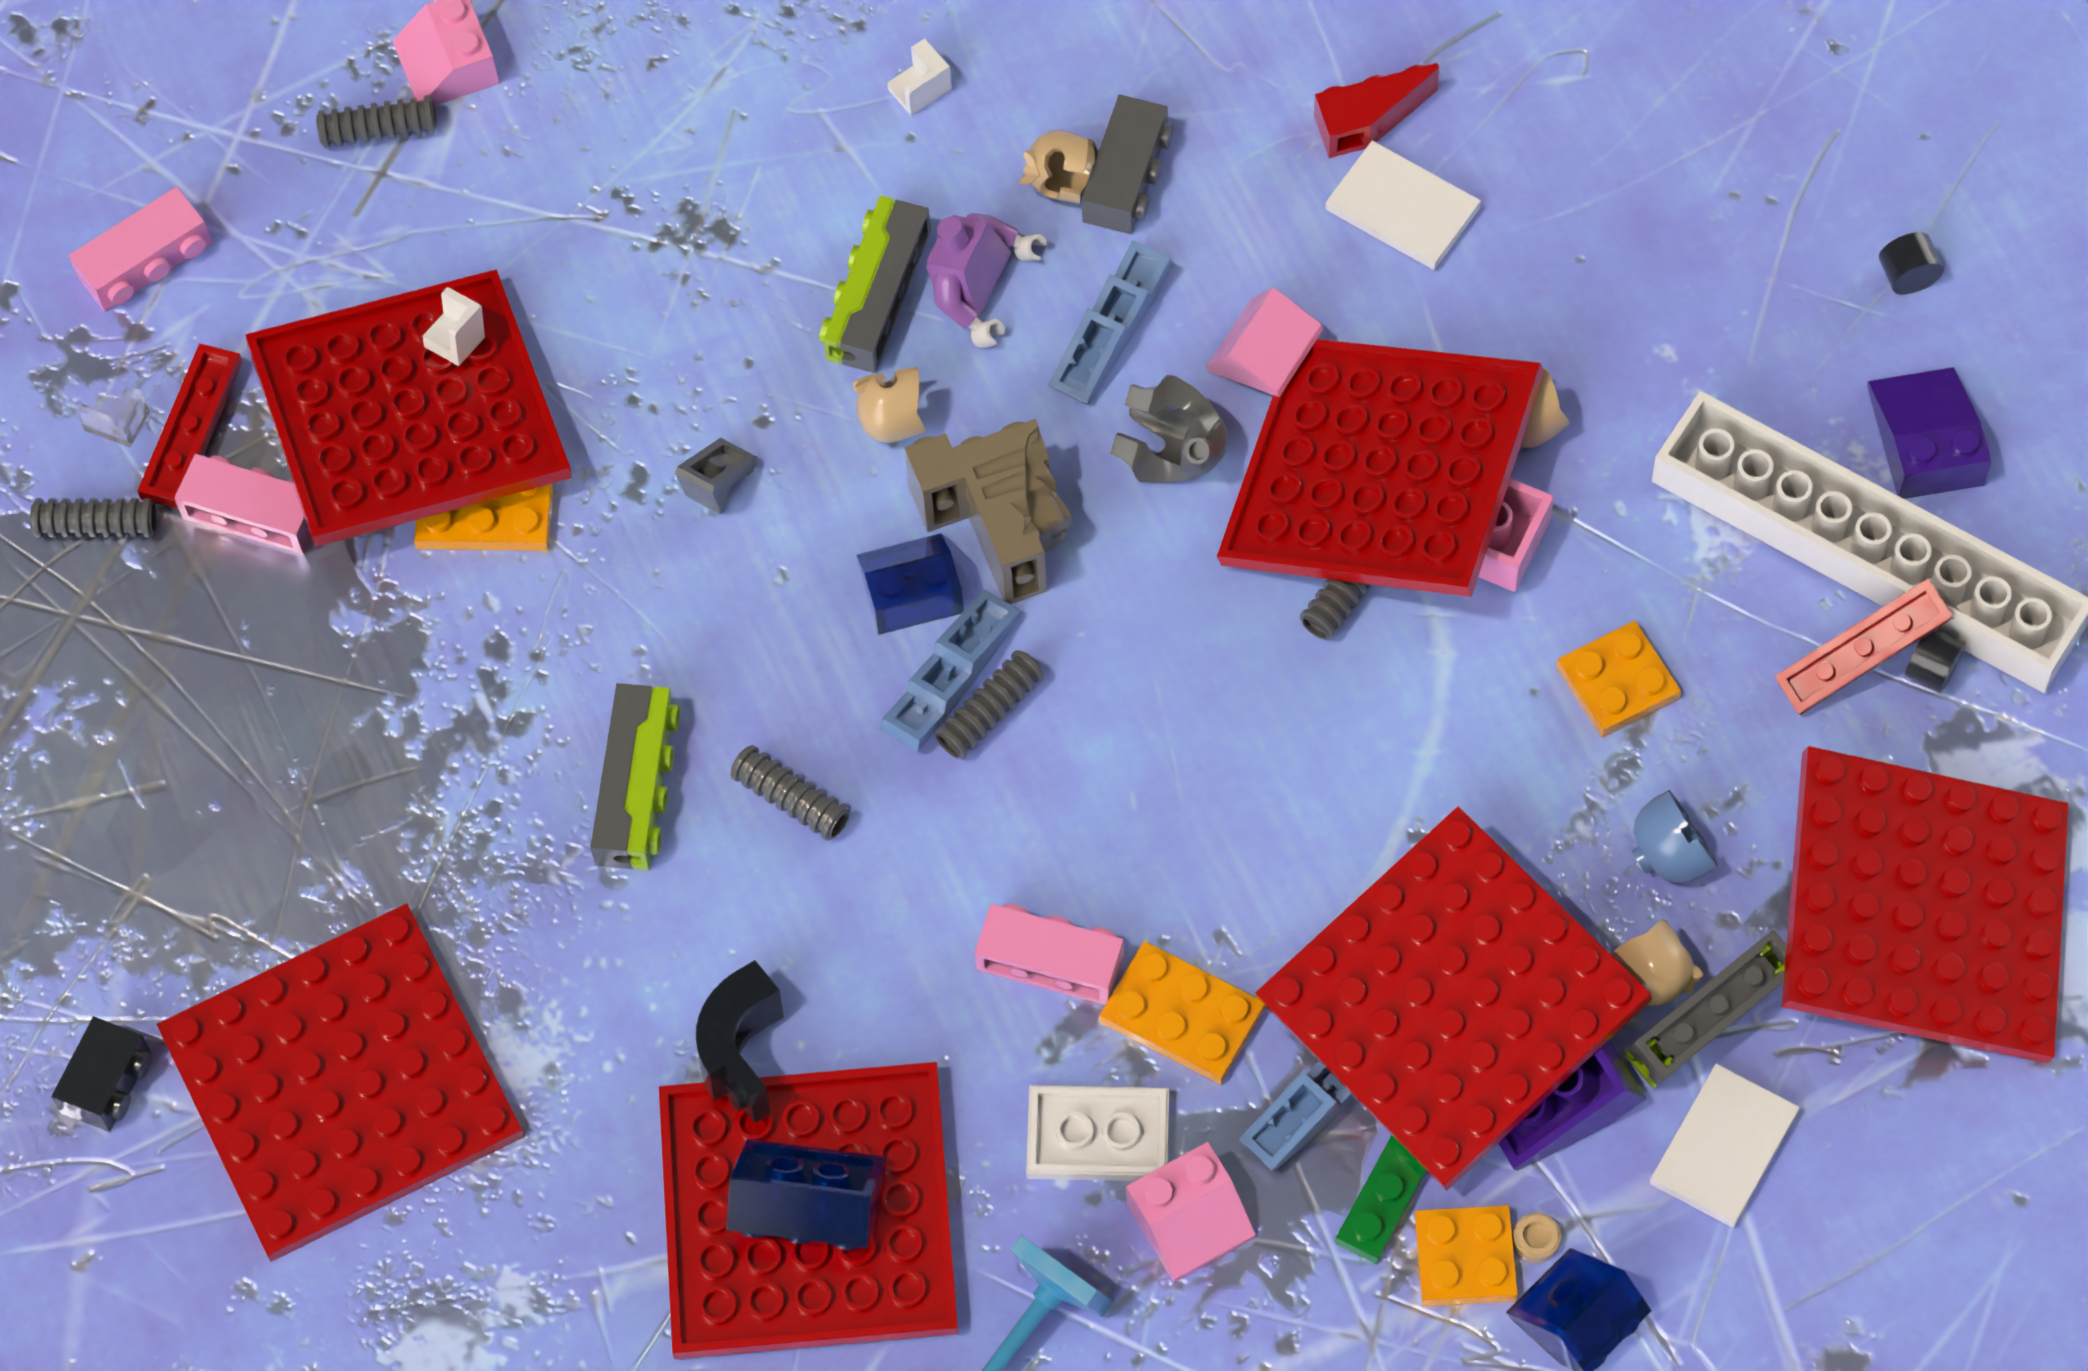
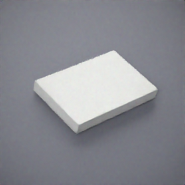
M1372 140L1328 198L1325 210L1435 271L1479 211L1481 200Z
M1715 1064L1652 1175L1650 1184L1734 1228L1796 1118L1800 1107Z
M1029 1085L1027 1179L1136 1181L1168 1163L1169 1088Z

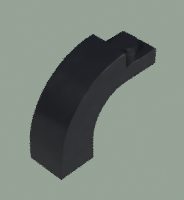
M756 960L730 974L711 992L700 1011L696 1025V1045L699 1063L708 1093L714 1101L727 1095L732 1106L737 1111L744 1109L754 1123L771 1114L767 1088L740 1054L751 1037L784 1018L780 990Z

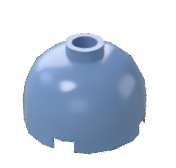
M1670 790L1656 796L1641 809L1635 819L1633 830L1638 847L1631 851L1646 874L1654 869L1664 880L1683 883L1702 877L1718 866L1714 855L1699 830L1695 829L1689 820V815Z

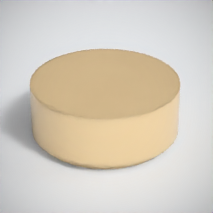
M1531 1213L1522 1217L1517 1222L1513 1232V1247L1516 1253L1525 1261L1530 1263L1546 1262L1553 1258L1559 1249L1561 1232L1559 1226L1551 1217L1541 1213Z

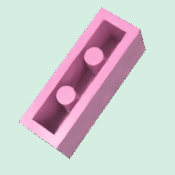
M176 186L69 254V258L77 277L105 312L115 305L125 303L132 297L133 293L149 283L161 280L168 274L169 270L183 261L197 257L203 252L205 247L212 244L205 221Z
M198 454L194 455L174 497L183 519L295 553L304 554L311 535L293 481L288 482L275 478L271 473L261 468L254 467L248 470L235 466L231 461L221 456L213 455L208 458Z
M990 904L974 952L976 970L1106 1005L1113 993L1124 959V942L1114 932L1104 928L1095 927L1088 930L1073 926L1071 921L1060 916L1043 918L1029 914L1025 908L1015 904H1005L1003 907Z

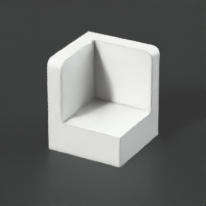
M925 38L911 47L913 66L887 83L889 92L911 116L952 90L950 66Z
M447 287L441 293L443 314L423 335V344L425 348L459 366L485 338L482 307Z

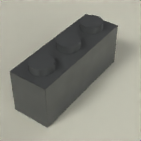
M1118 95L1081 200L1083 223L1132 235L1137 219L1144 220L1150 198L1149 195H1146L1149 184L1156 185L1161 171L1162 160L1158 159L1162 148H1169L1173 136L1174 125L1168 123V106Z

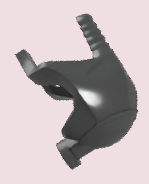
M1166 375L1158 386L1144 388L1135 384L1130 385L1125 405L1130 407L1129 415L1134 421L1144 425L1146 429H1150L1151 432L1161 436L1166 443L1162 451L1153 454L1146 442L1119 432L1115 435L1110 454L1126 462L1132 468L1135 478L1139 482L1188 480L1205 475L1219 463L1226 452L1228 444L1226 425L1211 403L1197 389L1174 375ZM1176 407L1175 410L1166 409V408Z

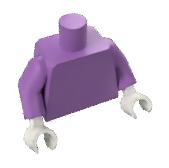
M971 213L966 217L953 215L943 219L938 224L937 233L939 237L927 259L926 267L934 289V302L942 312L964 330L968 327L971 329V339L975 346L979 348L991 347L998 344L991 336L1004 334L1005 327L997 319L982 322L979 320V317L1011 255L1009 247H1014V253L1019 260H1041L1040 256L1032 252L1031 244L1044 246L1047 245V240L1039 234L1020 236L1017 234L1018 230L1015 227L990 215Z

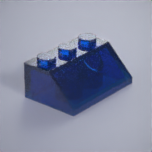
M747 1139L729 1180L726 1230L739 1231L742 1235L752 1238L765 1235L785 1237L790 1242L798 1244L812 1241L831 1243L835 1247L844 1250H852L858 1247L867 1248L875 1227L886 1157Z

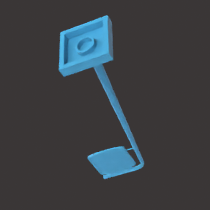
M1021 1235L1010 1251L1039 1284L1033 1292L1035 1299L982 1371H1002L1049 1310H1056L1062 1301L1101 1317L1106 1314L1113 1301Z

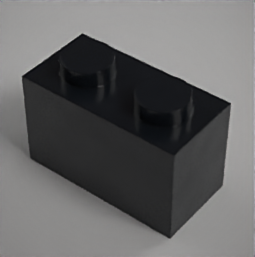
M93 1016L51 1096L60 1113L110 1132L116 1120H121L126 1115L131 1102L130 1093L137 1079L142 1080L150 1068L152 1060L151 1050L143 1035Z

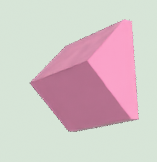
M1272 287L1248 302L1206 368L1210 373L1280 397L1322 333L1323 327L1312 316L1276 288Z

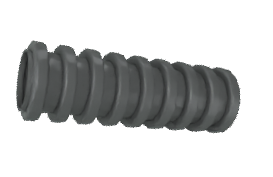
M429 95L424 96L421 101H418L416 97H412L410 102L404 103L403 99H398L397 104L391 105L390 101H384V106L378 107L377 103H371V108H365L362 104L358 105L357 110H352L348 106L345 107L343 112H339L337 108L331 109L329 114H326L324 110H320L318 115H316L319 140L324 148H330V143H336L338 147L343 146L344 141H349L353 145L356 144L358 139H362L364 143H367L372 137H375L377 141H381L383 136L389 135L390 139H395L396 134L401 133L403 137H409V132L422 135V130H428L431 134L435 133L437 128L434 102Z
M36 498L31 506L30 522L32 532L36 537H43L45 533H48L49 537H57L58 533H61L63 537H70L72 533H75L76 537H84L86 533H89L90 537H98L99 533H102L104 537H111L113 533H116L117 537H125L126 533H130L131 537H138L140 533H143L145 537H152L157 526V510L151 498H145L143 502H140L137 498H131L130 502H126L124 498H118L116 502H112L110 498H104L102 502H99L97 498H90L89 502H85L83 498H77L75 502H72L69 498H63L61 502H58L56 498H50L48 502H44L42 498Z
M1327 579L1323 583L1324 589L1318 590L1315 595L1316 599H1312L1308 603V609L1301 612L1300 620L1303 626L1318 638L1332 639L1335 635V629L1341 628L1343 619L1348 618L1351 614V609L1359 604L1358 598L1364 597L1367 591L1366 588H1370L1372 585Z
M1014 651L1011 654L1012 660H1005L1002 663V670H995L992 673L993 679H986L983 682V689H976L973 692L974 698H967L964 701V708H957L954 711L955 717H948L944 721L945 727L940 726L935 730L936 739L946 752L955 758L964 759L968 755L967 749H974L977 746V739L983 740L987 736L986 730H993L996 727V720H1003L1006 717L1005 711H1012L1016 707L1015 701L1020 702L1025 698L1024 691L1031 692L1034 689L1033 682L1039 683L1044 679L1043 670L1033 657L1023 651Z
M750 745L739 753L731 768V779L737 782L742 780V786L747 789L753 788V792L757 796L765 795V801L770 804L776 802L777 809L780 811L787 810V814L791 818L799 817V823L804 826L810 824V830L814 833L821 832L822 838L827 841L835 838L843 830L849 819V806L845 804L838 805V799L830 796L827 798V793L824 790H815V784L812 782L804 783V777L796 774L793 776L792 769L789 767L782 768L781 762L778 760L770 761L769 754L765 752L759 754V748L755 745Z

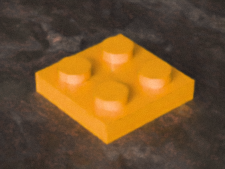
M1635 620L1557 659V669L1602 738L1679 700L1681 696L1680 688Z
M1509 1205L1417 1210L1414 1212L1422 1307L1517 1301L1518 1294Z

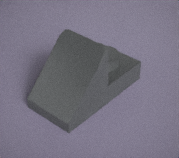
M720 437L677 466L675 474L687 497L718 514H722L725 510L731 487L753 472L757 456Z

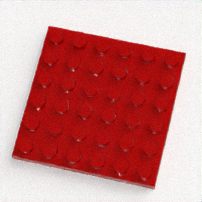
M497 269L245 334L247 347L315 547L572 478L571 467ZM447 287L482 307L485 338L459 366L425 348L423 344V335L443 314L441 293Z
M1317 339L1280 397L1272 396L1217 554L1221 566L1472 597L1544 375L1541 363Z
M1808 746L1802 752L1781 1007L2042 1063L2050 1062L2055 1054L2069 803Z
M1459 806L1255 992L1257 998L1446 1191L1652 1000L1651 993Z
M407 903L156 1024L270 1262L525 1137Z
M937 1062L759 1077L767 1088L771 1114L756 1123L753 1122L744 1109L737 1111L730 1103L727 1095L714 1101L708 1093L704 1082L659 1086L671 1336L674 1359L959 1334Z

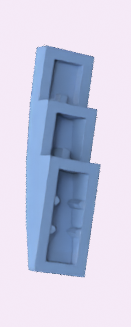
M1132 240L1115 275H1109L1092 310L1087 308L1048 384L1049 387L1087 405L1090 403L1152 303L1173 263L1171 257Z
M984 589L935 642L934 653L909 679L907 692L882 718L880 730L918 752L935 730L944 722L994 656L1019 619L1021 610Z
M1318 1061L1307 1074L1302 1072L1239 1138V1141L1274 1172L1312 1140L1356 1098Z

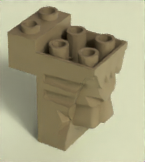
M1036 419L1025 423H1010L999 432L985 437H970L959 446L953 448L946 433L937 437H922L911 446L905 447L909 490L927 533L969 518L1005 602L1013 604L1047 592L1045 552L1064 541L1066 537L1065 531L1072 526V517L1067 506L1057 495L1056 482L1049 471L1050 466L1048 462L1050 459Z

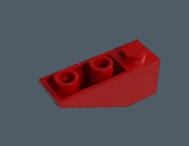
M1438 63L1426 66L1414 65L1402 72L1386 76L1375 75L1365 79L1363 82L1343 87L1332 86L1323 92L1316 93L1314 118L1328 157L1333 158L1366 149L1372 140L1374 142L1379 141L1437 92L1439 79Z

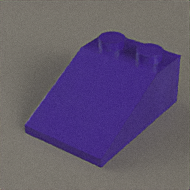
M1954 367L1867 382L1868 392L1897 496L1907 499L1985 486L1992 459L1981 421Z
M1609 1039L1498 1144L1512 1168L1518 1171L1609 1126L1645 1101L1646 1097Z

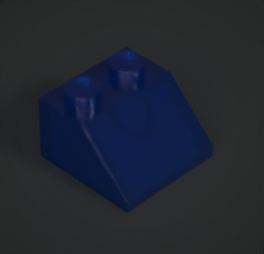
M942 533L856 555L878 635L963 613L964 604L961 584L951 551Z
M1569 1248L1506 1313L1516 1325L1559 1364L1574 1371H1593L1605 1362L1607 1356L1626 1337L1637 1330L1639 1324L1652 1310L1625 1270Z

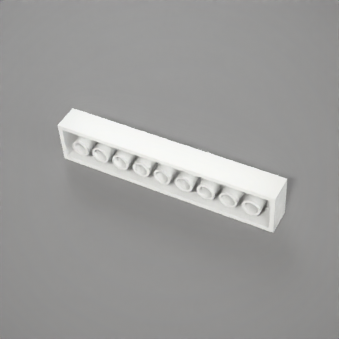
M1699 391L1655 457L1651 482L1883 607L1929 578L1955 617L1938 629L1966 642L1964 651L2044 694L2088 624L2087 596L1702 391Z

